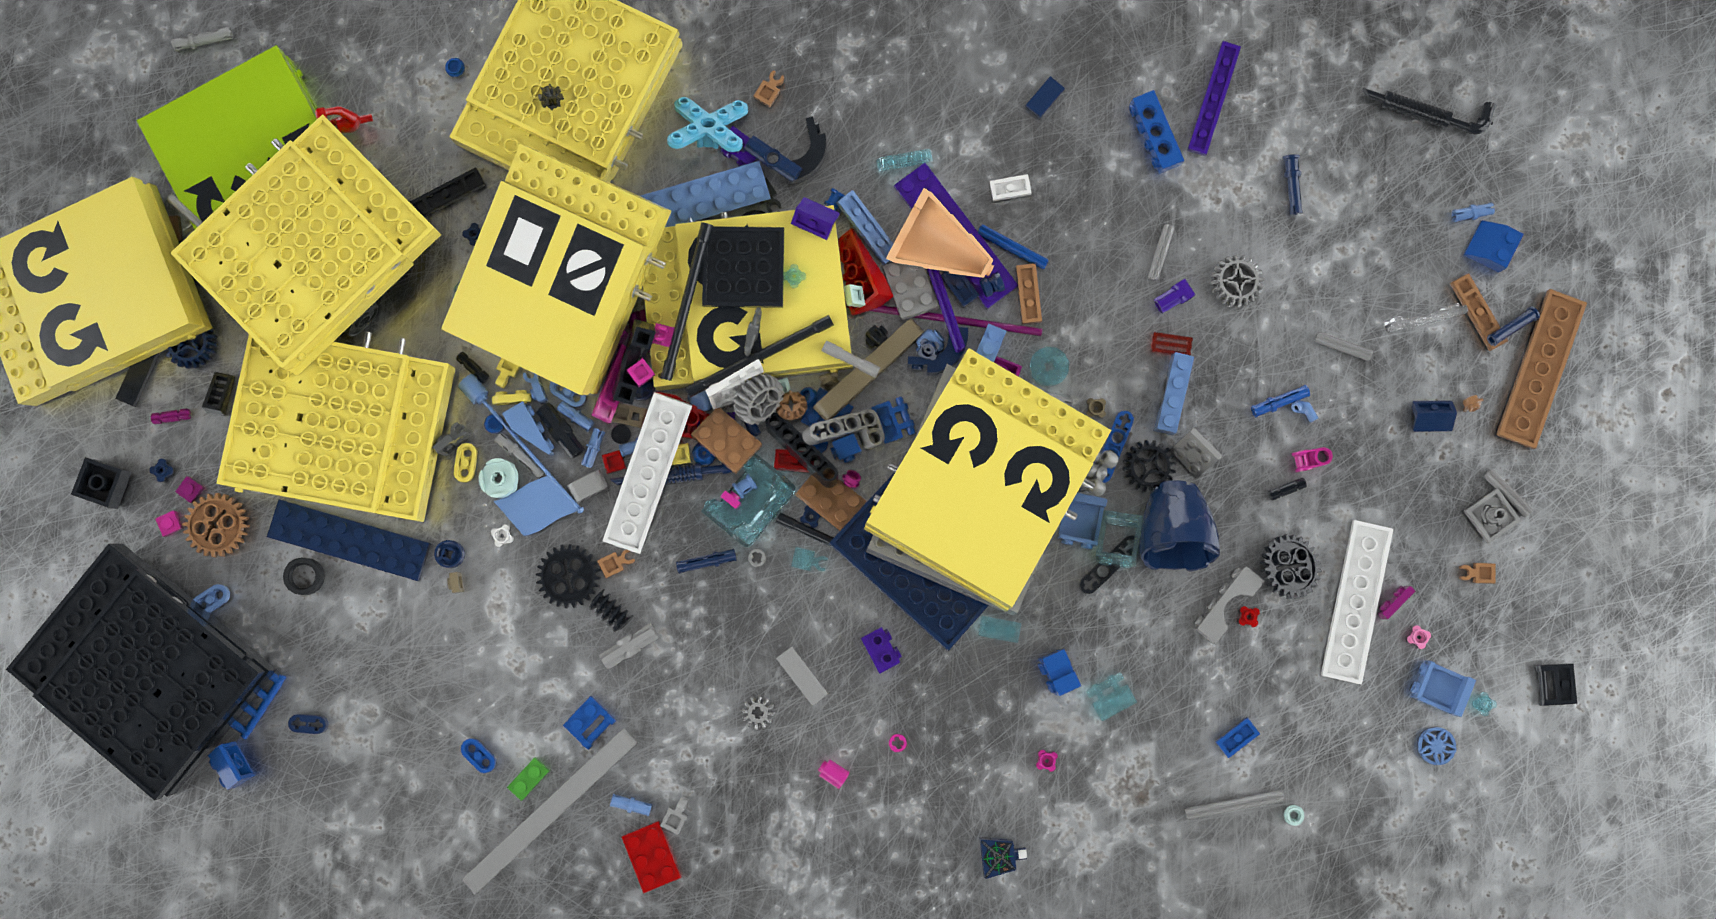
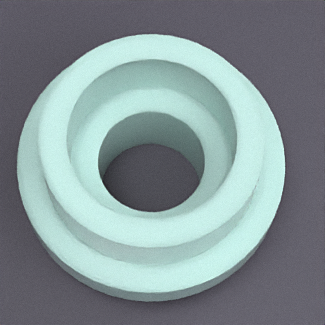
M1290 805L1284 811V819L1290 825H1299L1304 820V811L1297 805ZM1293 811H1295L1297 814L1296 818L1294 819L1290 817V814Z

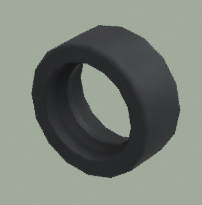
M303 557L289 562L283 573V580L287 589L298 595L314 594L321 588L325 578L324 570L319 562ZM300 565H308L315 572V580L307 588H300L293 582V572Z

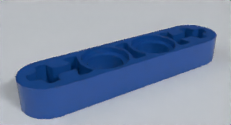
M1121 411L1116 415L1101 454L1106 450H1110L1118 456L1119 460L1134 422L1132 413ZM1127 415V420H1129V423L1126 422L1123 426L1126 432L1115 428V426L1120 427L1122 420L1119 417ZM1117 432L1122 435L1121 443L1113 442V433ZM1115 467L1107 468L1108 477L1102 481L1103 483L1111 479Z

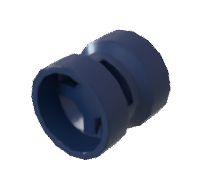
M999 272L992 274L989 278L979 279L986 297L992 296L994 292L1005 290Z

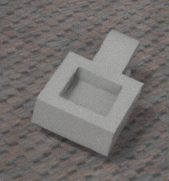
M682 796L675 809L669 807L660 826L678 835L688 816L683 811L689 799Z

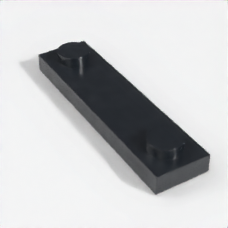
M475 167L415 198L410 203L424 217H427L486 186Z
M160 353L129 367L115 399L136 407Z

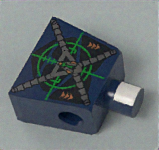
M979 838L985 879L1015 871L1016 861L1027 859L1026 847L1014 848L1012 839Z

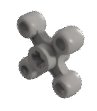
M1109 450L1104 451L1102 454L1099 452L1086 476L1087 480L1095 484L1094 488L1090 490L1081 485L1078 492H1083L1087 488L1088 492L1092 495L1102 496L1106 490V485L1102 481L1106 478L1107 468H1114L1117 465L1118 456Z

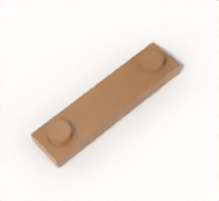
M1468 273L1451 282V287L1488 350L1491 351L1508 342L1506 338L1496 346H1491L1488 343L1487 336L1501 327L1470 274Z

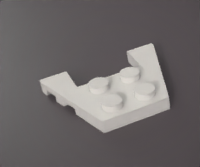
M759 359L722 381L712 384L705 390L713 409L735 403L734 398L738 396L737 391L741 390V385H745V380L764 372Z

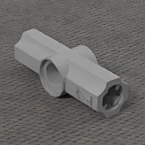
M650 623L634 634L631 633L616 642V645L599 654V657L604 666L610 669L624 659L633 657L642 651V648L659 638L658 633Z

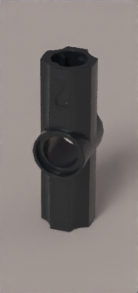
M550 402L544 404L536 411L548 428L549 434L562 446L571 459L579 456L585 450L573 434V429L564 418H561Z

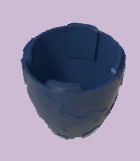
M1181 480L1165 481L1160 483L1159 488L1156 486L1152 491L1144 512L1140 534V555L1146 567L1152 570L1186 569V571L1192 572L1207 568L1210 563L1220 556L1219 535L1212 512L1195 483L1190 482V485H1187L1186 481Z

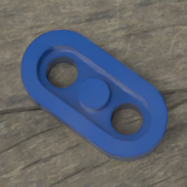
M471 738L462 743V755L479 772L488 773L495 768V756L479 740ZM470 745L475 746L474 752L469 750ZM484 759L489 760L488 766L483 764Z

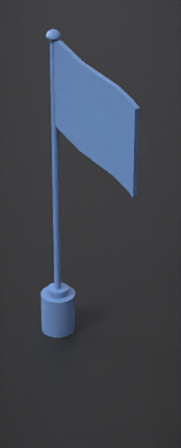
M473 374L466 376L458 384V388L474 405L477 403L481 405L483 403L547 475L526 484L511 495L496 500L494 503L523 536L539 532L558 519L574 512L583 513L584 508H581L489 405L486 401L489 391Z

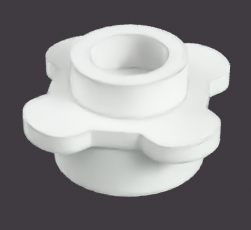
M508 525L491 530L495 546L501 547L505 543L513 542L514 538L510 535V527Z

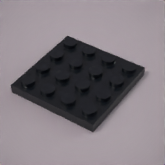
M713 226L703 258L702 306L783 308L784 227Z

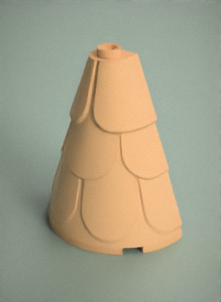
M923 188L886 259L894 263L921 266L926 269L948 271L949 274L984 278L985 275L989 276L994 267L992 265L993 259L975 237L969 234L934 194Z

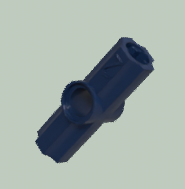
M754 135L746 143L744 148L746 152L793 183L802 171L800 166ZM772 155H776L778 157V161L776 163H770L768 162V158Z

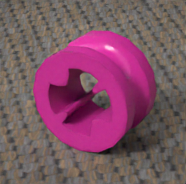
M895 734L890 738L889 746L892 751L901 752L906 748L907 741L903 735ZM899 737V740L904 742L900 749L892 746V741H895L894 738Z

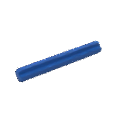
M985 225L979 227L978 234L1005 250L1032 264H1036L1041 269H1045L1049 260L991 228Z

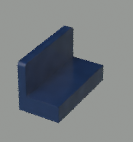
M1453 401L1412 402L1411 408L1415 415L1414 432L1453 431L1457 416Z

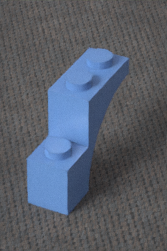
M988 323L976 353L994 362L1006 330Z

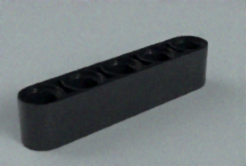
M773 412L771 418H766V430L823 486L827 488L836 486L838 483L837 468L816 447L804 442L802 434L790 422L780 417L777 412ZM778 421L779 424L773 426L770 425V422ZM785 434L793 435L790 439L783 437ZM799 447H805L806 451L799 452L797 451V449ZM813 460H818L820 464L814 466L811 464V462ZM828 473L834 475L832 479H827L824 476Z

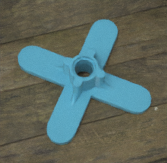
M681 97L675 101L674 108L676 112L691 124L668 135L667 143L669 147L680 149L696 141L698 148L704 146L718 149L721 146L728 152H737L742 149V139L729 130L726 125L748 113V105L737 100L709 114L687 97Z

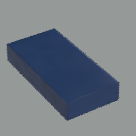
M1050 76L1025 107L1040 119L1063 93L1065 88Z

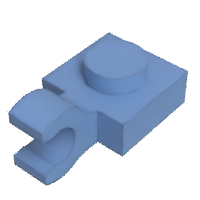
M523 373L524 380L532 385L533 389L530 392L534 401L537 400L540 404L548 402L539 375L534 373L533 378H528L527 373Z

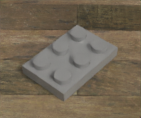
M894 262L882 266L893 293V299L901 321L939 309L925 268Z

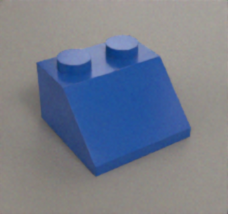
M1482 220L1464 255L1499 273L1508 267L1524 234L1508 225Z
M236 741L221 744L208 754L210 766L213 770L217 771L220 776V784L227 790L234 789L255 776Z

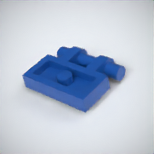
M902 396L895 399L896 407L892 408L890 400L871 407L879 417L885 437L884 444L902 439L901 430L906 429L909 436L916 433L914 429L915 423L913 419L911 420L908 413L909 407L904 402ZM896 413L901 414L903 423L898 424L895 416Z

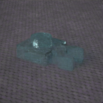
M796 547L791 567L811 571V567L815 566L817 570L825 571V568L819 566V561H827L828 558L824 556L814 558V551Z

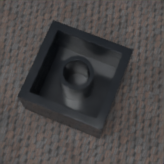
M85 457L71 495L107 508L118 509L132 472Z

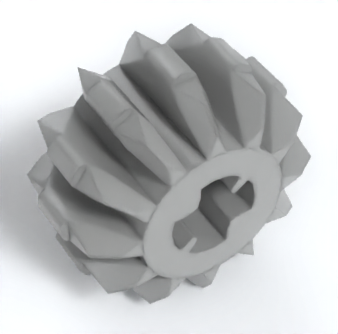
M762 695L758 696V702L752 696L750 697L752 705L747 701L744 702V705L749 709H741L742 713H748L742 720L745 721L749 718L748 727L755 722V730H758L759 723H761L764 729L766 728L764 720L770 724L773 722L768 715L775 716V712H769V709H772L774 704L767 707L766 704L769 702V698H766L762 703ZM756 707H760V711H764L760 718H757L756 714L753 713V709L756 710Z

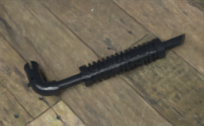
M1363 88L1365 96L1381 102L1382 108L1392 109L1393 112L1403 113V115L1408 117H1414V119L1425 121L1426 123L1429 122V124L1440 126L1444 129L1451 125L1474 135L1484 133L1490 125H1493L1492 119L1497 107L1495 103L1490 107L1492 102H1485L1481 117L1478 118L1477 123H1467L1452 118L1453 112L1445 111L1433 105L1430 107V104L1419 103L1418 100L1408 99V97L1404 98L1403 95L1393 94V92L1388 90L1384 95Z

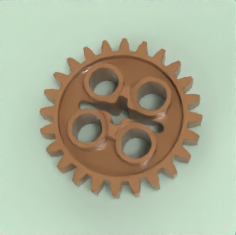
M215 493L214 496L207 494V499L199 497L200 503L193 501L194 509L187 508L191 514L184 515L188 522L182 523V525L188 526V529L183 531V533L189 534V537L185 540L193 541L190 547H197L196 552H203V556H209L211 553V557L217 558L218 554L220 557H225V551L228 554H232V548L239 549L238 542H245L241 538L242 535H248L244 528L250 527L244 524V521H247L249 517L243 516L246 512L245 509H239L242 503H235L236 498L231 497L229 499V495L226 494L221 497L220 493ZM215 507L216 514L212 517L210 511ZM231 517L233 524L228 527L227 520ZM204 524L205 531L201 534L199 528ZM218 534H221L222 541L217 544L216 537Z

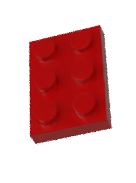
M660 821L621 836L643 894L682 877L663 828L660 826Z

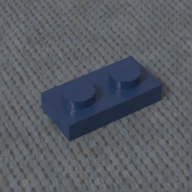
M948 271L941 275L943 282L963 308L978 298L979 294L965 275L949 274Z

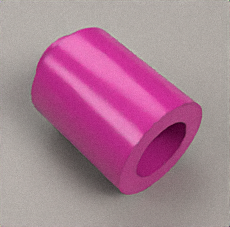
M831 759L828 762L824 760L818 769L821 772L819 776L840 789L850 773Z

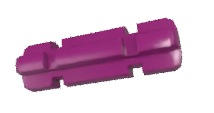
M185 408L180 409V411L172 410L152 413L150 416L151 422L153 424H161L162 422L168 423L182 419L188 420L191 418V411Z

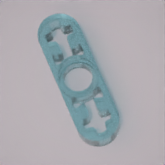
M925 149L881 157L876 160L878 171H887L929 163L933 161L932 151Z

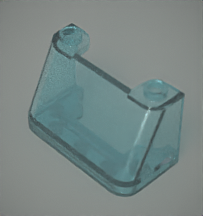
M756 453L742 467L745 471L735 483L737 484L746 478L747 474H750L758 488L745 494L743 499L740 497L739 502L742 505L739 509L736 510L724 499H721V501L712 499L707 501L701 510L703 514L744 547L751 546L790 500L796 489L792 482ZM732 486V487L730 488V490L728 491V493H730L731 491H733L734 493H736V494L738 495V493L736 492V490H735L734 487Z

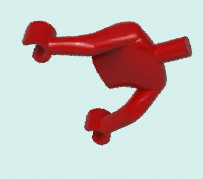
M340 106L331 108L320 107L315 110L316 119L322 114L326 118L329 115H340L341 117L329 121L334 126H337V129L342 134L353 133L359 129L360 124L373 121L372 114L359 116Z

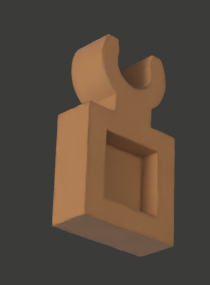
M774 70L769 75L770 81L766 82L763 80L753 96L754 99L770 108L780 93V89L777 86L782 85L784 82L783 75L779 80L773 79L776 75Z
M624 550L619 557L614 552L597 560L605 579L623 571L622 564L629 565L635 561L634 558L631 560L625 559V554L629 553L630 550Z
M1473 563V569L1468 565L1459 566V569L1467 571L1466 576L1459 577L1460 580H1469L1473 577V583L1496 584V564Z

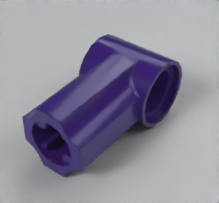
M1183 279L1153 301L1158 311L1163 314L1178 304L1187 302L1196 294L1187 280Z

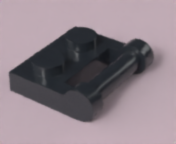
M1573 663L1535 665V670L1538 672L1540 689L1539 706L1578 704ZM1546 671H1551L1554 699H1549Z

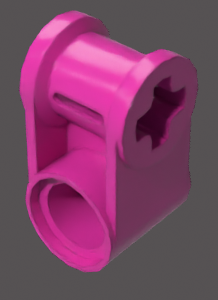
M1326 447L1291 453L1295 459L1296 473L1327 465L1333 458L1331 450ZM1319 452H1323L1326 455L1325 462L1318 460L1317 455Z

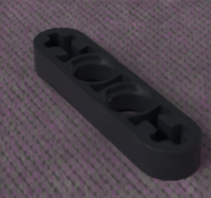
M1133 535L1125 537L1080 580V590L1085 594L1095 592L1140 549L1139 538ZM1127 540H1135L1134 546L1136 548L1128 549L1126 552L1129 555L1126 556L1125 552L1119 549V547L1122 546L1124 549L1128 546ZM1115 552L1122 555V561L1119 564L1112 561L1111 557ZM1100 566H1105L1108 569L1107 576L1100 577L1097 574V569ZM1093 573L1095 578L1101 582L1098 584L1097 581H1094L1091 585L1093 587L1092 590L1089 588L1085 590L1084 581H1091L1094 577L1090 575Z

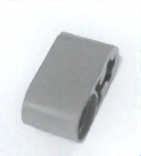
M601 470L594 471L566 486L577 504L609 488Z

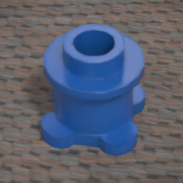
M832 188L830 190L831 196L827 201H824V204L826 206L834 205V211L840 213L841 210L836 202L845 195Z

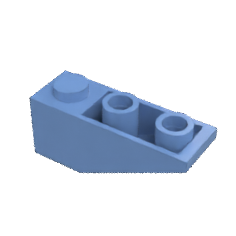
M522 401L502 413L512 431L548 455H555L552 450L555 446L550 438H545L543 434L545 429L540 421L536 422L533 416L536 413L530 404L527 405Z

